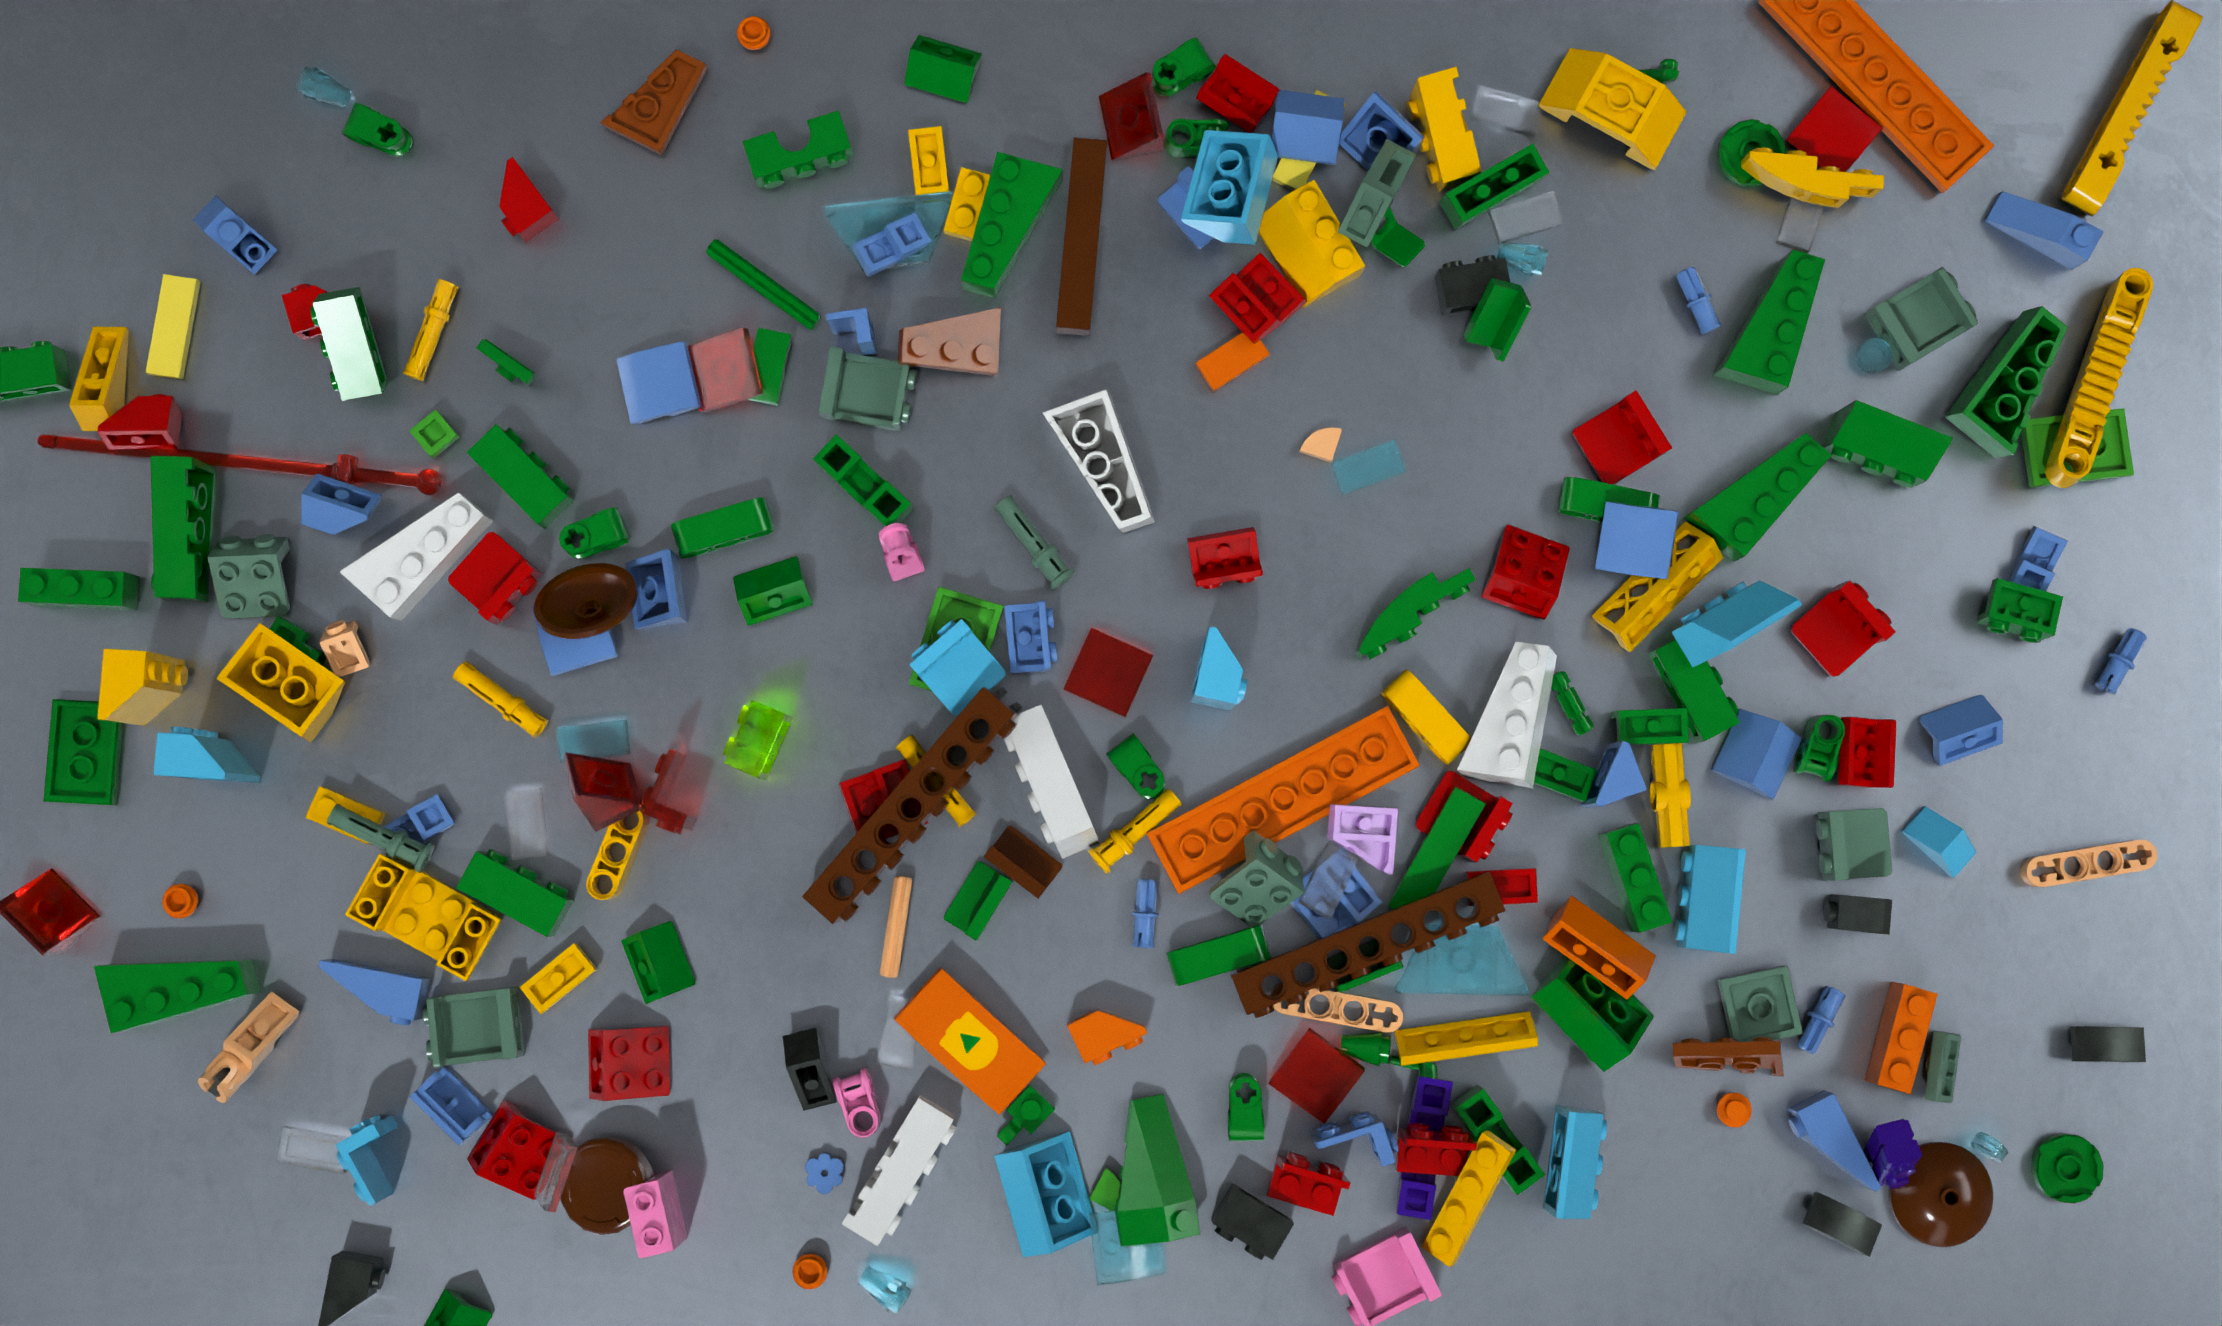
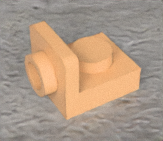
M340 620L328 625L319 642L333 673L338 677L368 668L370 665L369 658L357 635L358 625L355 620L348 623Z

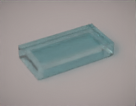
M1395 440L1331 463L1342 496L1407 471Z
M627 720L557 728L560 762L630 754Z

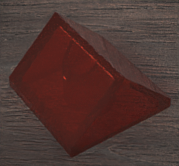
M1145 72L1099 96L1111 160L1116 161L1162 152L1164 137L1151 73Z
M565 752L563 760L573 800L595 832L641 810L642 801L631 763Z
M52 868L0 901V914L42 956L64 954L100 917Z

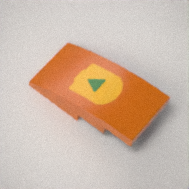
M941 967L894 1017V1020L920 1045L999 1115L1046 1065L1039 1055L1021 1041L984 1004Z

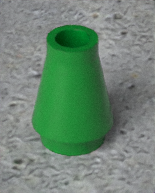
M1383 1032L1342 1035L1340 1055L1349 1056L1376 1066H1380V1063L1389 1064L1391 1036H1383Z

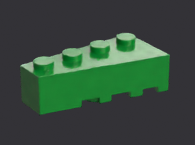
M997 152L961 278L963 290L996 298L1015 265L1020 252L1029 241L1032 231L1049 206L1051 198L1063 181V169Z
M1794 249L1781 259L1761 293L1759 300L1745 320L1742 329L1713 374L1714 376L1777 395L1789 387L1825 259Z
M2043 306L2023 311L1944 417L1994 458L2014 455L2018 447L2016 442L2021 430L2026 428L2030 415L2028 414L2035 397H2039L2044 385L2042 384L2047 368L2052 366L2068 327Z
M1805 433L1683 518L1689 524L1712 537L1718 548L1735 562L1749 553L1832 454Z
M150 456L154 569L151 587L154 597L166 601L208 602L210 567L207 557L212 547L217 468L193 457Z
M252 959L94 966L111 1034L132 1030L261 993Z

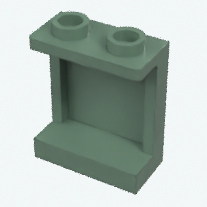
M1386 139L1363 179L1338 233L1368 248L1416 157L1415 153Z
M1943 267L1864 314L1899 371L1978 324L1973 306L1963 299L1958 291L1956 279L1951 273L1946 272Z
M830 346L818 413L823 419L901 431L903 423H909L911 403H907L908 390L915 389L917 370H913V366L897 364L898 361L846 353L843 348Z
M518 987L436 996L426 999L427 1005L423 1006V1021L425 1026H429L430 1040L426 1042V1053L428 1060H432L433 1068L524 1056Z

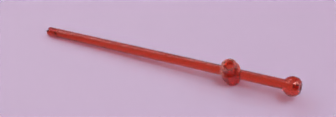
M46 434L40 435L37 438L38 445L43 448L150 459V456L193 457L211 466L313 477L316 474H320L351 485L360 481L416 487L419 492L428 496L438 493L442 484L440 473L433 469H424L419 474L359 468L357 467L358 458L348 454H338L336 463L327 465L177 448L108 450L102 440Z

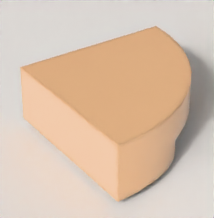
M1329 427L1312 433L1304 441L1299 452L1331 463L1342 429Z

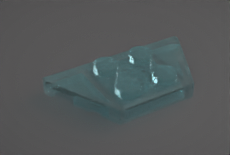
M952 191L823 206V212L862 271L864 269L852 249L854 243L883 231L887 224L916 213L932 242L915 254L889 267L897 268L930 263L953 197Z
M1427 924L1426 928L1433 931L1439 928L1440 924ZM1470 925L1465 927L1467 930L1465 935L1449 941L1445 935L1433 940L1435 946L1420 953H1416L1414 950L1400 981L1395 986L1396 993L1529 996L1526 983L1496 925H1487L1481 928L1479 925Z

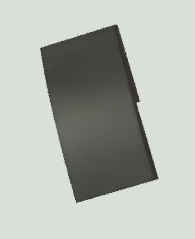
M2070 1027L2072 1061L2146 1062L2144 1027Z
M1818 1192L1814 1193L1802 1223L1824 1237L1836 1240L1855 1252L1869 1257L1882 1227V1224Z

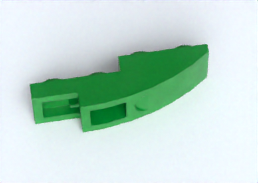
M1470 568L1440 584L1434 573L1431 572L1398 595L1379 614L1363 636L1355 652L1358 659L1367 654L1369 660L1386 652L1385 644L1397 639L1399 644L1416 636L1415 628L1422 624L1416 612L1420 611L1422 616H1425L1441 607L1438 601L1450 595L1451 599L1455 600L1470 591L1468 585L1476 580Z

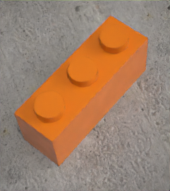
M1572 895L1553 914L1542 938L1625 999H1628L1647 981L1656 958L1655 954Z
M1890 983L1864 1081L1911 1095L1936 1003L1937 993L1903 983Z

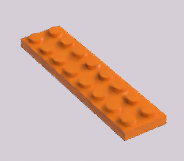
M1759 0L1758 3L1867 116L1883 128L1881 131L1942 194L1994 147L1993 143L1854 0Z
M1386 706L1148 832L1147 836L1177 893L1181 894L1246 859L1244 837L1253 830L1262 837L1269 838L1276 843L1329 815L1330 804L1348 805L1420 765L1389 707Z

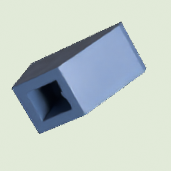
M216 195L193 219L203 232L254 275L277 252V249Z

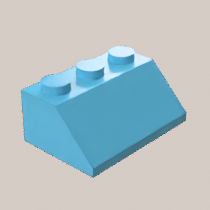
M1205 130L1182 213V222L1222 242L1255 245L1278 158L1270 135Z
M1760 580L1748 587L1743 581L1726 591L1727 599L1724 600L1722 595L1704 604L1703 606L1706 611L1702 614L1697 609L1681 618L1680 620L1683 625L1672 631V634L1693 668L1736 647L1802 606L1800 600Z
M1209 626L1204 636L1190 702L1230 711L1244 699L1248 679L1242 678L1243 668L1215 627Z
M171 727L170 733L157 732L153 775L260 783V774L230 740L219 739L218 732L187 727Z
M1690 845L1687 846V851H1683L1680 868L1681 871L1685 872L1684 884L1679 886L1677 892V904L1681 906L1680 919H1676L1674 924V939L1678 940L1677 947L1736 954L1746 849Z
M1562 1105L1555 1106L1543 1209L1555 1218L1591 1219L1592 1210L1597 1209L1599 1193L1597 1189H1594L1596 1175H1601L1603 1167V1156L1599 1154L1600 1140L1604 1141L1607 1134V1121L1603 1120L1604 1114L1597 1110Z
M1070 1131L1022 1144L994 1155L1023 1257L1051 1254L1099 1232Z

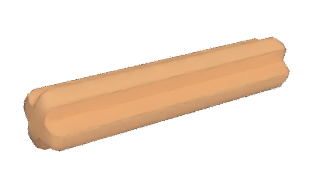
M895 876L893 879L880 967V975L883 977L896 978L899 975L912 888V878Z

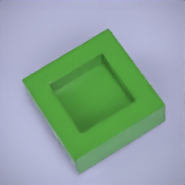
M436 409L409 430L433 459L460 438Z

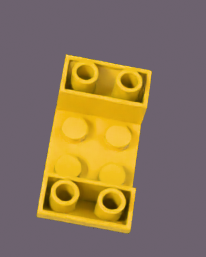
M1574 48L1568 50L1537 106L1566 123L1571 115L1621 141L1629 146L1625 154L1626 156L1653 171L1658 166L1687 113L1666 85L1607 53Z
M379 853L345 913L346 916L369 929L384 931L438 961L436 963L437 966L464 981L469 980L502 921L500 917L481 902L424 871L421 873L416 872L415 867L396 859L393 860Z

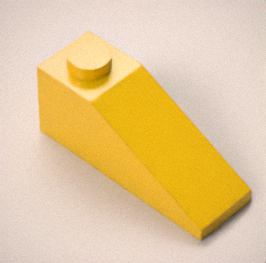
M93 326L69 403L82 431H97L98 425L125 405L129 339L127 327Z

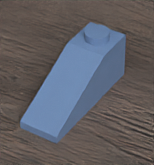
M2003 191L1999 193L1984 220L2071 270L2089 260L2104 232L2073 214Z
M335 959L319 961L318 967L378 1014L390 1016L389 1022L410 1025L411 1020L423 1019V1006L426 1005L431 982L430 977Z
M1823 1090L1787 1108L1792 1117L1788 1119L1789 1125L1798 1138L1802 1137L1805 1142L1865 1188L1875 1192L1882 1189L1834 1093Z

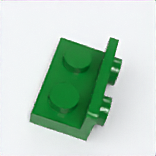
M1996 578L1992 580L1985 613L1978 616L1977 623L1986 625L1987 630L1994 633L2007 634L2011 632L2020 635L2019 638L2023 641L2040 643L2041 640L2055 635L2063 596Z

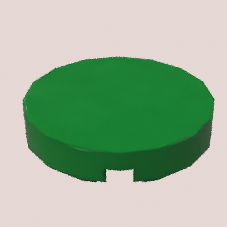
M1754 119L1738 122L1724 134L1719 142L1717 158L1720 169L1729 180L1739 186L1751 188L1765 185L1741 168V160L1755 148H1770L1773 150V153L1786 154V147L1782 136L1770 124L1766 125L1759 122L1760 120Z
M2058 1133L2049 1136L2037 1146L2032 1156L2031 1172L2035 1184L2044 1195L2056 1201L2075 1204L2087 1200L2093 1195L2092 1192L2097 1186H2100L2103 1180L2104 1164L2099 1151L2094 1145H2091L2089 1141L2079 1135Z

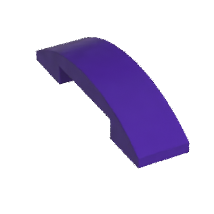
M1418 1076L1408 1123L1426 1124L1429 1130L1442 1131L1445 1116L1448 1117L1453 1081ZM1400 1172L1396 1214L1431 1220L1437 1186L1435 1184L1436 1175Z

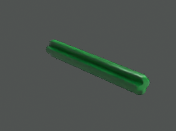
M714 239L706 249V253L710 258L806 328L812 330L818 324L821 316L817 311L718 239Z

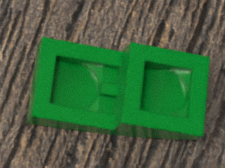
M758 327L744 394L746 400L778 406L786 376L785 366L792 343L791 334Z

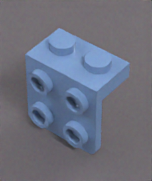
M1369 1111L1350 1116V1122L1340 1126L1336 1122L1316 1127L1317 1133L1311 1135L1315 1147L1321 1149L1368 1134L1375 1159L1382 1167L1396 1163L1393 1153L1399 1152L1393 1132H1390L1388 1127H1384L1382 1120L1376 1114L1370 1115Z

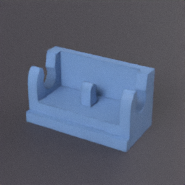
M446 1066L442 1067L438 1072L435 1071L410 1095V1098L458 1146L468 1142L494 1115Z

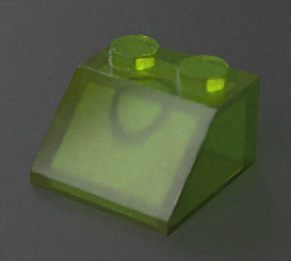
M751 700L750 705H744L740 711L737 724L741 726L736 737L731 736L723 752V755L727 756L725 764L756 778L767 780L794 718Z

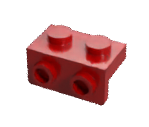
M1224 54L1220 58L1215 71L1200 88L1196 99L1247 132L1253 133L1269 113L1279 93V88L1227 54Z
M1254 527L1187 538L1192 576L1196 587L1202 586L1205 589L1220 587L1224 582L1230 581L1248 583L1254 581L1256 577L1263 575Z
M1841 717L1845 727V734L1839 752L1838 785L1865 788H1893L1896 720Z

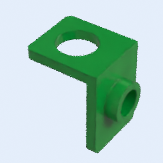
M1389 206L1384 215L1386 218L1384 226L1375 233L1370 243L1375 250L1404 268L1421 252L1426 244L1424 240L1397 223Z

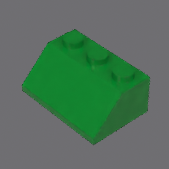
M1855 400L1835 412L1822 447L1831 453V458L1843 463L1855 462L1862 465L1861 469L1873 475H1881L1883 473L1893 477L1894 483L1912 488L1928 480L1951 444L1952 437Z
M1565 957L1542 980L1531 996L1539 1007L1559 1025L1563 1032L1603 1072L1633 1052L1654 1018V1015L1633 994L1628 999H1625L1568 957Z

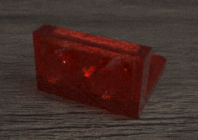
M670 749L667 755L663 753L660 756L655 768V773L659 775L654 787L649 786L641 804L645 806L643 814L658 819L657 827L681 834L683 829L693 831L697 818L666 806L686 758L685 754Z

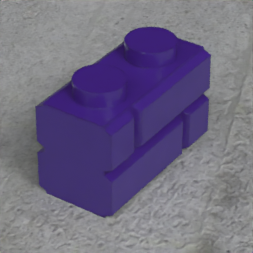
M1900 1119L1877 1125L1863 1149L1881 1187L1888 1185L1889 1189L1902 1187L1909 1183L1908 1177L1916 1172L1915 1166L1920 1160L1922 1153L1917 1140L1912 1139L1914 1133L1908 1120Z

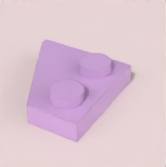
M1330 804L1327 838L1379 871L1393 874L1398 808Z

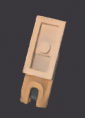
M271 991L224 1040L223 1050L198 1078L200 1088L206 1093L209 1091L216 1096L217 1101L226 1103L239 1089L241 1084L254 1073L259 1064L272 1052L275 1041L298 1018L299 1011Z

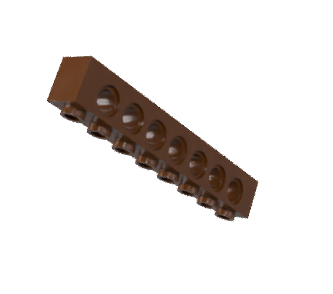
M983 687L802 897L830 923H838L841 919L846 923L859 909L856 902L864 893L870 896L881 884L882 880L878 878L886 868L892 870L904 857L901 850L909 841L915 844L926 832L927 828L923 826L932 815L937 818L947 808L949 802L946 798L954 789L960 792L971 780L970 770L977 763L982 766L992 756L995 750L991 746L999 737L1005 740L1017 726L1014 720L1019 714L988 687ZM980 719L985 720L989 725V734L984 739H978L973 733V726ZM957 745L962 746L967 753V758L961 765L954 764L950 757L951 750ZM935 771L939 772L944 778V785L939 791L932 790L928 785V778ZM910 798L917 799L921 804V812L917 817H911L906 812L905 806ZM888 824H892L898 829V839L894 843L887 842L883 836V830ZM865 850L871 851L876 857V863L872 869L865 868L861 863V855ZM842 876L850 878L853 882V890L850 895H845L839 890L838 883Z
M1484 872L1230 976L1246 1015L1253 1013L1255 1018H1259L1275 1011L1273 1005L1286 1000L1287 1005H1291L1306 999L1305 992L1318 987L1319 992H1323L1338 986L1337 979L1350 974L1352 979L1366 975L1371 972L1370 965L1382 961L1384 966L1396 963L1403 959L1401 953L1413 948L1416 953L1428 950L1435 946L1433 940L1446 935L1449 941L1467 934L1465 927L1477 922L1480 928L1499 921L1497 914L1506 910L1490 872ZM1464 897L1468 898L1473 904V911L1466 918L1459 916L1456 911L1457 902ZM1431 910L1438 912L1441 917L1439 928L1433 931L1427 929L1424 925V916ZM1399 923L1405 924L1409 929V938L1401 944L1396 943L1391 935L1393 927ZM1371 936L1377 942V951L1372 956H1364L1360 952L1359 944L1364 937ZM1335 949L1341 950L1346 958L1345 964L1339 969H1332L1327 963L1328 954ZM1302 962L1311 964L1314 970L1313 977L1307 982H1299L1295 977V968ZM1270 975L1278 976L1282 983L1281 990L1275 995L1266 994L1262 988L1264 979Z

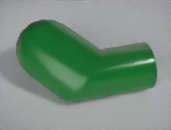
M1664 59L1661 61V69L1638 70L1662 84L1674 82L1680 73L1677 70L1679 63L1675 59Z

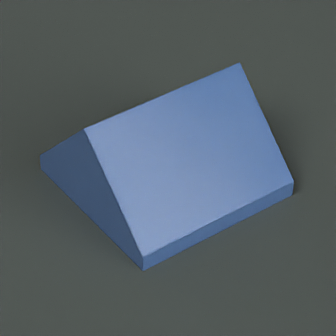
M1279 90L1276 98L1271 135L1278 158L1335 165L1343 123L1344 98Z
M1375 91L1341 132L1339 144L1369 171L1386 139L1416 154L1425 137Z
M664 549L625 563L626 571L634 578L638 591L637 601L632 609L634 629L688 622L679 557L670 549Z
M1738 709L1739 715H1737L1740 723L1729 729L1711 771L1773 800L1802 738L1781 721Z
M1618 741L1607 745L1597 768L1586 802H1582L1581 806L1585 808L1602 807L1647 790L1628 742Z

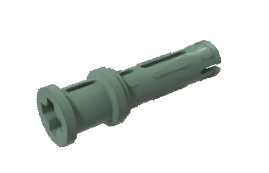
M1012 495L1007 496L995 506L994 509L1001 515L1016 537L1032 555L1031 561L1034 568H1039L1050 581L1049 587L1052 591L1063 586L1076 574L1074 568L1069 569L1058 555L1059 549L1056 545H1049L1033 523L1014 501Z
M336 804L327 820V824L333 825L385 850L389 858L393 860L397 858L414 866L415 871L419 873L428 864L435 845L431 843L425 845L408 837V832L404 830L394 832L342 807L340 804Z

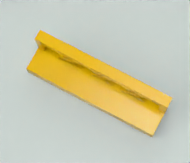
M1685 521L1676 530L1671 558L1672 566L1669 570L1668 579L1632 575L1592 615L1594 621L1613 633L1619 645L1630 653L1723 559L1715 540ZM1688 534L1697 540L1690 548L1679 550V544ZM1649 584V590L1643 596L1632 597V591L1637 586ZM1625 608V614L1616 623L1606 618L1614 609Z

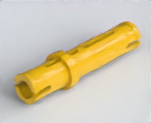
M442 279L437 280L429 305L423 309L422 313L425 316L402 374L424 382L445 322L449 323L451 318L448 314L459 286Z
M464 661L455 670L453 679L503 714L502 718L507 722H514L534 738L539 736L546 728L548 720L530 709L525 704L524 699L508 693L469 662Z
M913 734L896 746V749L900 751L912 768L926 753ZM935 771L930 774L928 778L929 787L934 791L941 790L944 785V778L939 772ZM955 789L946 798L949 802L946 810L956 821L959 828L976 815V812L971 809Z

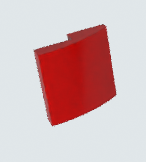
M1830 86L1785 140L1799 151L1806 152L1807 156H1817V166L1820 168L1832 166L1839 168V172H1847L1883 128Z
M1261 252L1237 275L1232 273L1209 295L1253 344L1278 328L1307 302Z
M906 759L838 784L855 833L861 829L910 772ZM910 798L905 806L906 812L911 817H917L921 812V804L917 799ZM892 824L886 825L883 830L885 840L899 835L898 829Z

